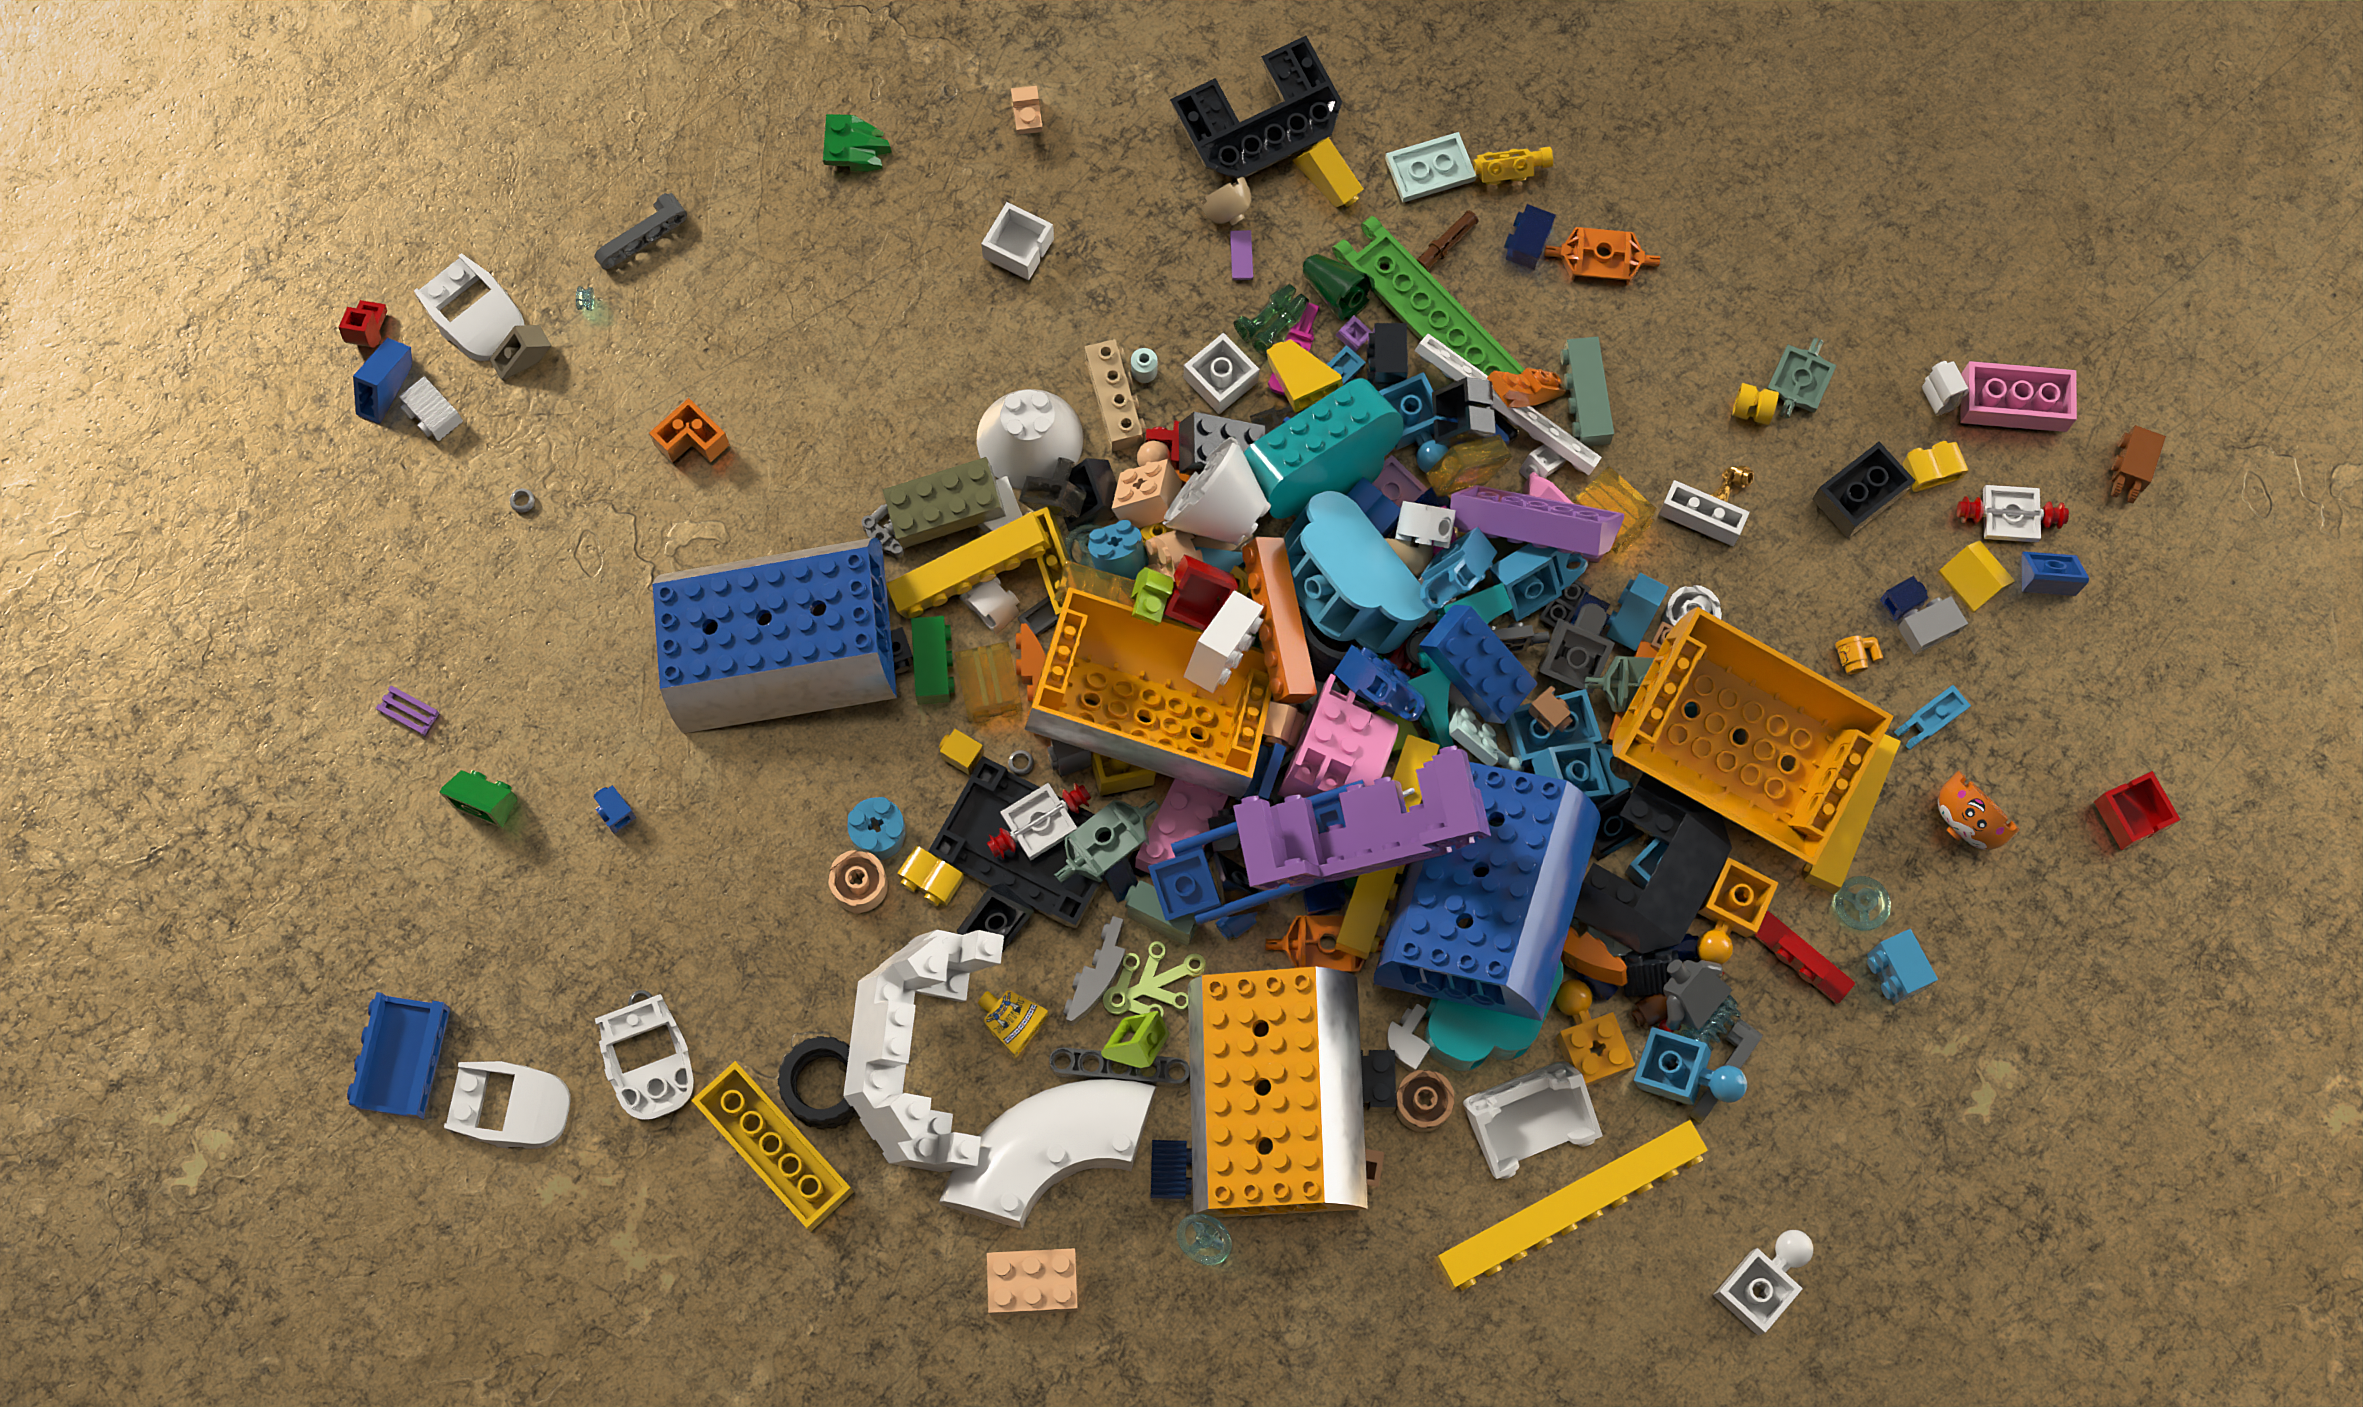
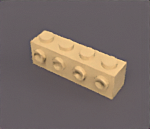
M1116 339L1085 346V359L1111 451L1114 452L1142 445L1143 434H1146V427L1143 418L1138 419L1136 411L1140 410L1136 394L1131 395L1129 387L1133 386L1130 371L1125 372L1123 363H1126L1123 347L1118 348Z

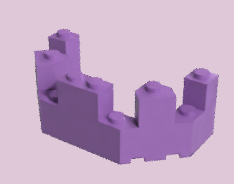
M1457 746L1445 747L1439 750L1440 754L1432 756V761L1423 763L1424 768L1416 769L1423 804L1409 807L1410 812L1406 810L1401 783L1391 780V777L1374 780L1375 785L1364 787L1363 784L1346 787L1347 792L1339 793L1346 827L1344 828L1343 824L1329 826L1326 828L1327 832L1318 834L1312 801L1302 798L1301 795L1288 796L1284 798V803L1276 804L1270 807L1268 801L1259 799V796L1241 799L1242 804L1234 805L1233 807L1250 887L1273 890L1278 889V883L1282 882L1283 884L1290 883V887L1313 884V879L1315 878L1319 880L1324 879L1325 882L1338 881L1446 855L1452 852L1451 846L1453 845L1458 849L1475 843L1474 836L1477 835L1479 839L1490 837L1491 834L1481 790L1474 786L1467 752L1457 749Z

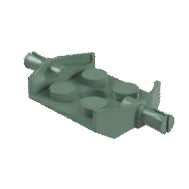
M1615 656L1602 678H1585V682H1595V684H1585V688L1603 690L1613 712H1626L1655 658Z
M1153 798L1141 808L1138 806L1133 807L1119 800L1110 802L1065 837L1067 865L1054 874L1062 884L1074 873H1078L1101 882L1100 876L1143 842L1147 846L1149 845L1145 820L1150 814L1160 808ZM1111 832V838L1107 842H1098V837L1101 833Z

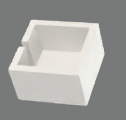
M1006 202L981 243L983 258L1029 280L1040 263V256L1043 257L1054 240L1053 224Z

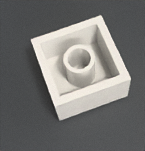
M1222 333L1184 365V379L1218 414H1221L1258 383L1259 368Z

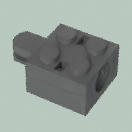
M1585 604L1581 608L1575 624L1559 618L1537 669L1543 674L1582 690L1586 689L1585 684H1595V682H1585V678H1600L1615 644L1611 640L1599 635L1607 619L1604 609L1597 604ZM1592 688L1586 689L1591 694L1594 691Z

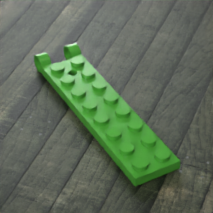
M1370 216L1361 224L1363 233L1372 242L1359 253L1344 239L1332 247V252L1338 261L1367 273L1374 279V293L1403 323H1407V327L1421 341L1427 334H1430L1487 376L1494 370L1517 375L1525 370L1383 227L1376 217ZM1386 263L1389 265V269L1382 270L1380 265Z

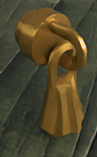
M1744 465L1728 467L1723 472L1725 481L1711 496L1727 502L1732 485L1735 484L1739 487L1750 486L1754 479V471Z

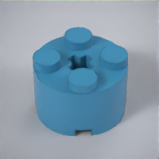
M1121 520L1116 524L1102 529H1095L1090 533L1088 549L1096 575L1101 581L1105 582V579L1112 580L1113 584L1127 583L1135 580L1145 565L1146 567L1148 566L1149 559L1141 532L1129 520Z
M875 797L863 800L848 815V833L857 851L869 852L879 860L888 859L900 851L906 837V825L899 808L887 798ZM878 825L881 831L876 833L873 827Z

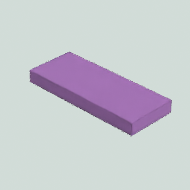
M1251 230L1230 231L1232 281L1253 280Z

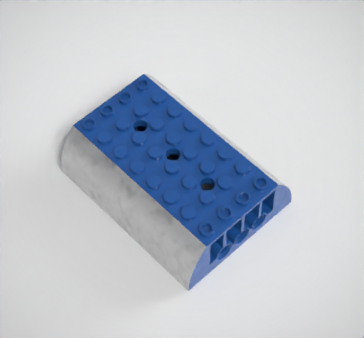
M877 538L666 573L657 576L652 583L660 691L673 721L682 733L897 698L882 542ZM819 604H825V613L821 616H814V608ZM763 614H772V620L769 624L765 626L759 625V619ZM716 622L718 624L717 631L714 634L707 635L705 633L707 625Z

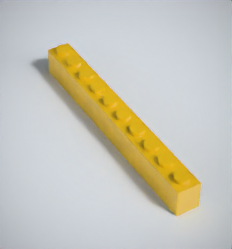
M1689 1120L1445 1251L1435 1259L1451 1289L1454 1290L1460 1287L1461 1291H1464L1477 1283L1475 1278L1485 1273L1487 1277H1490L1502 1270L1500 1264L1510 1259L1513 1264L1528 1256L1526 1253L1527 1249L1536 1246L1539 1250L1553 1242L1551 1236L1559 1232L1565 1236L1578 1229L1577 1222L1586 1218L1589 1223L1603 1215L1601 1209L1609 1205L1615 1209L1629 1201L1626 1197L1627 1195L1636 1191L1639 1196L1652 1189L1653 1185L1651 1182L1660 1177L1665 1182L1678 1175L1679 1173L1676 1169L1684 1164L1689 1169L1702 1162L1703 1158L1701 1155L1707 1152L1708 1149L1693 1123Z

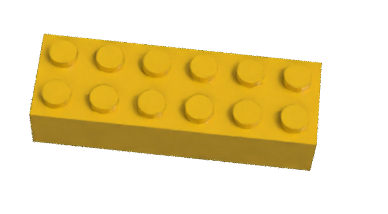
M736 1061L691 1100L810 1232L854 1193L852 1188Z

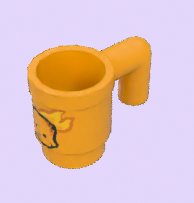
M1851 636L1835 643L1842 667L1845 668L1847 675L1861 673L1868 669V659L1865 652L1867 648L1870 650L1873 662L1884 659L1878 639L1875 637L1862 638L1861 636Z

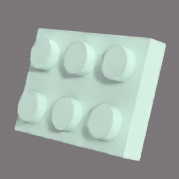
M1459 132L1386 153L1385 156L1402 203L1476 180L1474 168Z

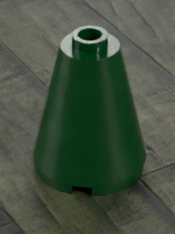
M1320 254L1307 257L1303 263L1304 277L1341 321H1344L1345 317L1350 320L1353 315L1357 316L1370 300L1367 298L1369 290L1374 292L1375 281L1369 274Z

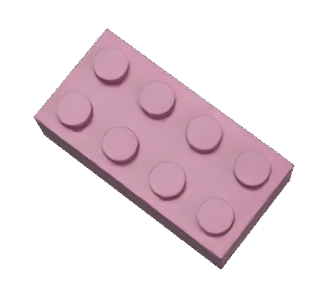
M1969 361L1961 373L1969 392L1961 399L1960 423L2067 432L2077 420L2076 370Z
M1175 778L1148 832L1149 845L1147 846L1143 842L1136 856L1135 867L1150 873L1149 865L1175 857L1171 843L1210 831L1207 818L1217 816L1218 810L1225 809L1232 796ZM1208 844L1202 845L1204 851Z

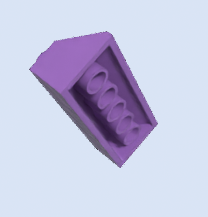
M1474 485L1451 494L1450 509L1456 510L1453 527H1457L1459 532L1468 533L1478 527L1487 538L1507 537L1508 542H1531L1532 546L1537 548L1556 547L1557 551L1561 553L1581 552L1583 553L1582 556L1586 558H1599V555L1610 551L1624 520V513Z

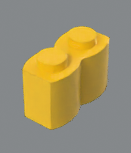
M1942 441L1933 445L1932 449L1927 450L1916 448L1907 454L1902 463L1905 470L1916 480L1912 485L1914 492L1955 482L1964 478L1969 471L1957 442L1948 443L1947 441Z
M919 846L914 847L897 873L902 880L900 884L912 892L917 889L925 893L924 899L935 906H938L939 903L947 906L965 879L963 873Z

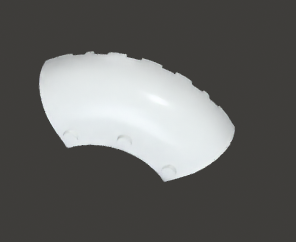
M1116 1079L1086 1080L1047 1089L1021 1101L1005 1111L978 1135L981 1137L978 1166L953 1170L947 1180L939 1204L1023 1230L1031 1210L1041 1196L1061 1180L1076 1172L1091 1168H1116L1132 1171L1157 1087L1135 1081Z

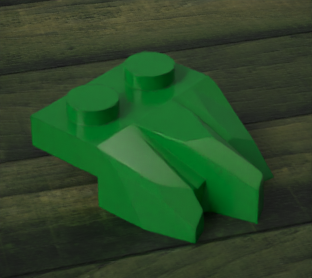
M826 114L823 149L824 165L850 166L851 171L865 172L883 169L881 159L877 158V156L892 153L888 140L880 138L884 132L855 115Z

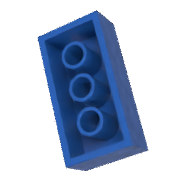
M1453 605L1419 644L1486 722L1504 724L1538 684L1472 606Z

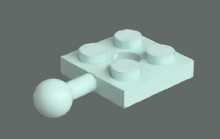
M1456 702L1448 708L1449 733L1451 737L1488 766H1494L1498 762L1504 769L1524 772V766H1520L1517 757H1508L1497 748L1496 733L1490 725L1479 722L1469 708H1462Z

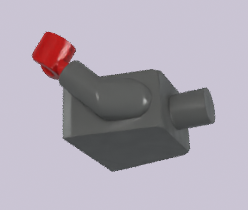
M1674 960L1668 965L1667 971L1672 977L1663 988V992L1667 997L1668 1018L1660 1023L1659 1029L1673 1033L1675 1030L1679 1031L1682 1028L1681 1024L1700 1030L1732 991L1731 987L1720 979L1725 972H1723L1722 966L1719 963L1701 960L1698 963L1687 960L1683 963L1681 960Z

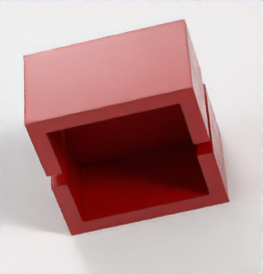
M1184 554L1173 575L1175 582L1173 583L1172 594L1167 598L1164 614L1205 631L1234 590L1238 589L1234 574Z
M2153 771L2103 793L2094 801L2121 851L2171 828L2181 820Z

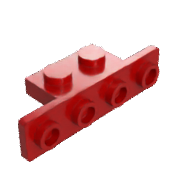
M1766 911L1758 932L1753 935L1772 950L1779 960L1795 969L1802 979L1812 983L1834 1003L1839 1004L1853 988L1855 982L1771 912Z

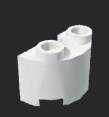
M997 576L991 581L979 582L973 585L970 591L959 596L971 610L980 616L982 621L995 635L1020 614L1016 607L1019 603L1018 598L1010 590L1005 592L1001 588V582Z

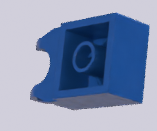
M1351 645L1334 671V674L1355 694L1396 717L1400 715L1408 721L1417 720L1425 709V700L1408 682L1410 677L1398 670V666L1388 659L1384 658L1382 661L1377 658L1378 655L1367 647H1363L1360 650ZM1417 702L1415 710L1411 714H1409V711L1412 710V708L1415 706Z

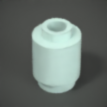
M1140 348L1131 356V374L1136 381L1148 383L1157 375V356L1151 349Z

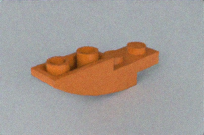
M1526 368L1521 374L1517 375L1494 370L1487 377L1489 381H1492V388L1507 407L1511 408L1541 404L1560 397L1567 392L1561 385V378L1553 371L1548 372L1541 369Z
M1024 623L1021 624V633H1016V649H1021V659H1016V675H1021L1022 684H1032L1027 685L1028 701H1033L1046 655L1035 634Z
M1569 927L1560 958L1561 962L1593 979L1620 986L1627 983V967L1623 960L1618 956L1613 957L1599 938L1594 939L1588 932L1579 937L1577 932L1572 927Z

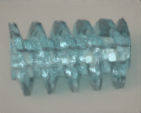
M1729 994L1700 1030L1686 1026L1687 1030H1682L1681 1035L1707 1043L1712 1052L1713 1047L1709 1041L1719 1043L1721 1040L1716 1033L1727 1034L1723 1024L1733 1026L1735 1023L1730 1016L1733 1015L1737 1018L1742 1016L1737 1009L1738 1003Z

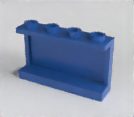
M376 992L375 999L370 1001L368 1007V1015L370 1016L368 1027L363 1029L361 1036L362 1052L361 1055L356 1057L354 1064L355 1080L354 1083L350 1084L347 1092L349 1105L359 1110L424 1120L450 1007L444 1002L433 1000L432 1003L386 996L383 993Z

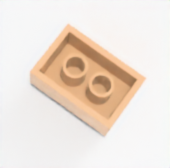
M1075 1248L987 1253L988 1313L990 1316L1078 1312Z

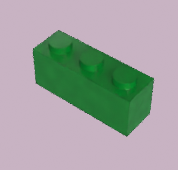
M944 616L911 618L917 704L951 702L950 693H955L954 676L949 677L948 668L953 667L952 650L947 651V641H952L951 625H946Z

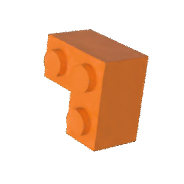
M690 398L686 399L649 432L654 446L672 463L691 446L710 463L730 446L726 433Z

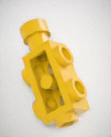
M1551 147L1539 148V151L1532 152L1528 149H1511L1510 151L1497 153L1487 152L1477 155V159L1473 160V168L1483 183L1486 182L1488 185L1499 184L1501 180L1508 179L1523 181L1527 179L1526 177L1534 176V167L1540 166L1541 169L1553 167V152Z

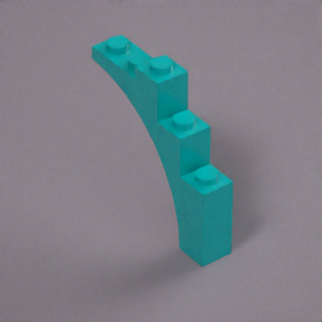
M1500 583L1443 606L1437 610L1436 620L1438 623L1453 605L1472 606L1484 622L1488 624L1494 618L1513 609V606L1503 583ZM1419 646L1417 647L1419 651L1417 659L1423 669L1426 668L1427 673L1408 682L1425 700V709L1419 716V720L1423 728H1427L1430 734L1429 742L1440 745L1437 754H1440V749L1454 746L1449 733L1448 697L1451 681Z

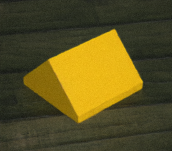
M1981 541L1967 545L1938 571L1973 613L2015 582Z

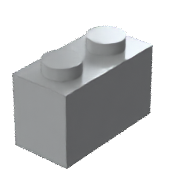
M1952 596L1944 600L1938 597L1930 601L1926 605L1927 608L1918 611L1916 608L1903 615L1904 620L1900 623L1898 629L1914 655L1961 633L1968 625Z

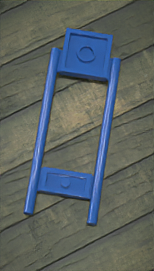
M1363 779L1306 798L1312 801L1315 820L1320 834L1327 832L1326 828L1329 826L1343 824V827H1346L1339 801V793L1347 792L1346 787L1355 784H1363L1365 787ZM1237 822L1171 843L1175 857L1148 866L1165 920L1168 921L1194 912L1197 925L1240 912L1324 883L1325 881L1324 879L1319 880L1315 878L1313 879V884L1290 887V883L1283 884L1278 889L1265 890L1221 905V900L1202 845L1239 833Z

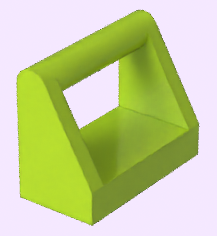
M1154 1011L1123 1018L1101 1051L1102 1056L1106 1059L1138 1068L1150 1066L1170 1035L1160 1012ZM1128 1031L1135 1033L1131 1041L1121 1043Z

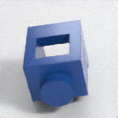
M613 785L609 788L604 787L594 794L593 798L599 804V807L595 810L606 822L613 834L637 818Z

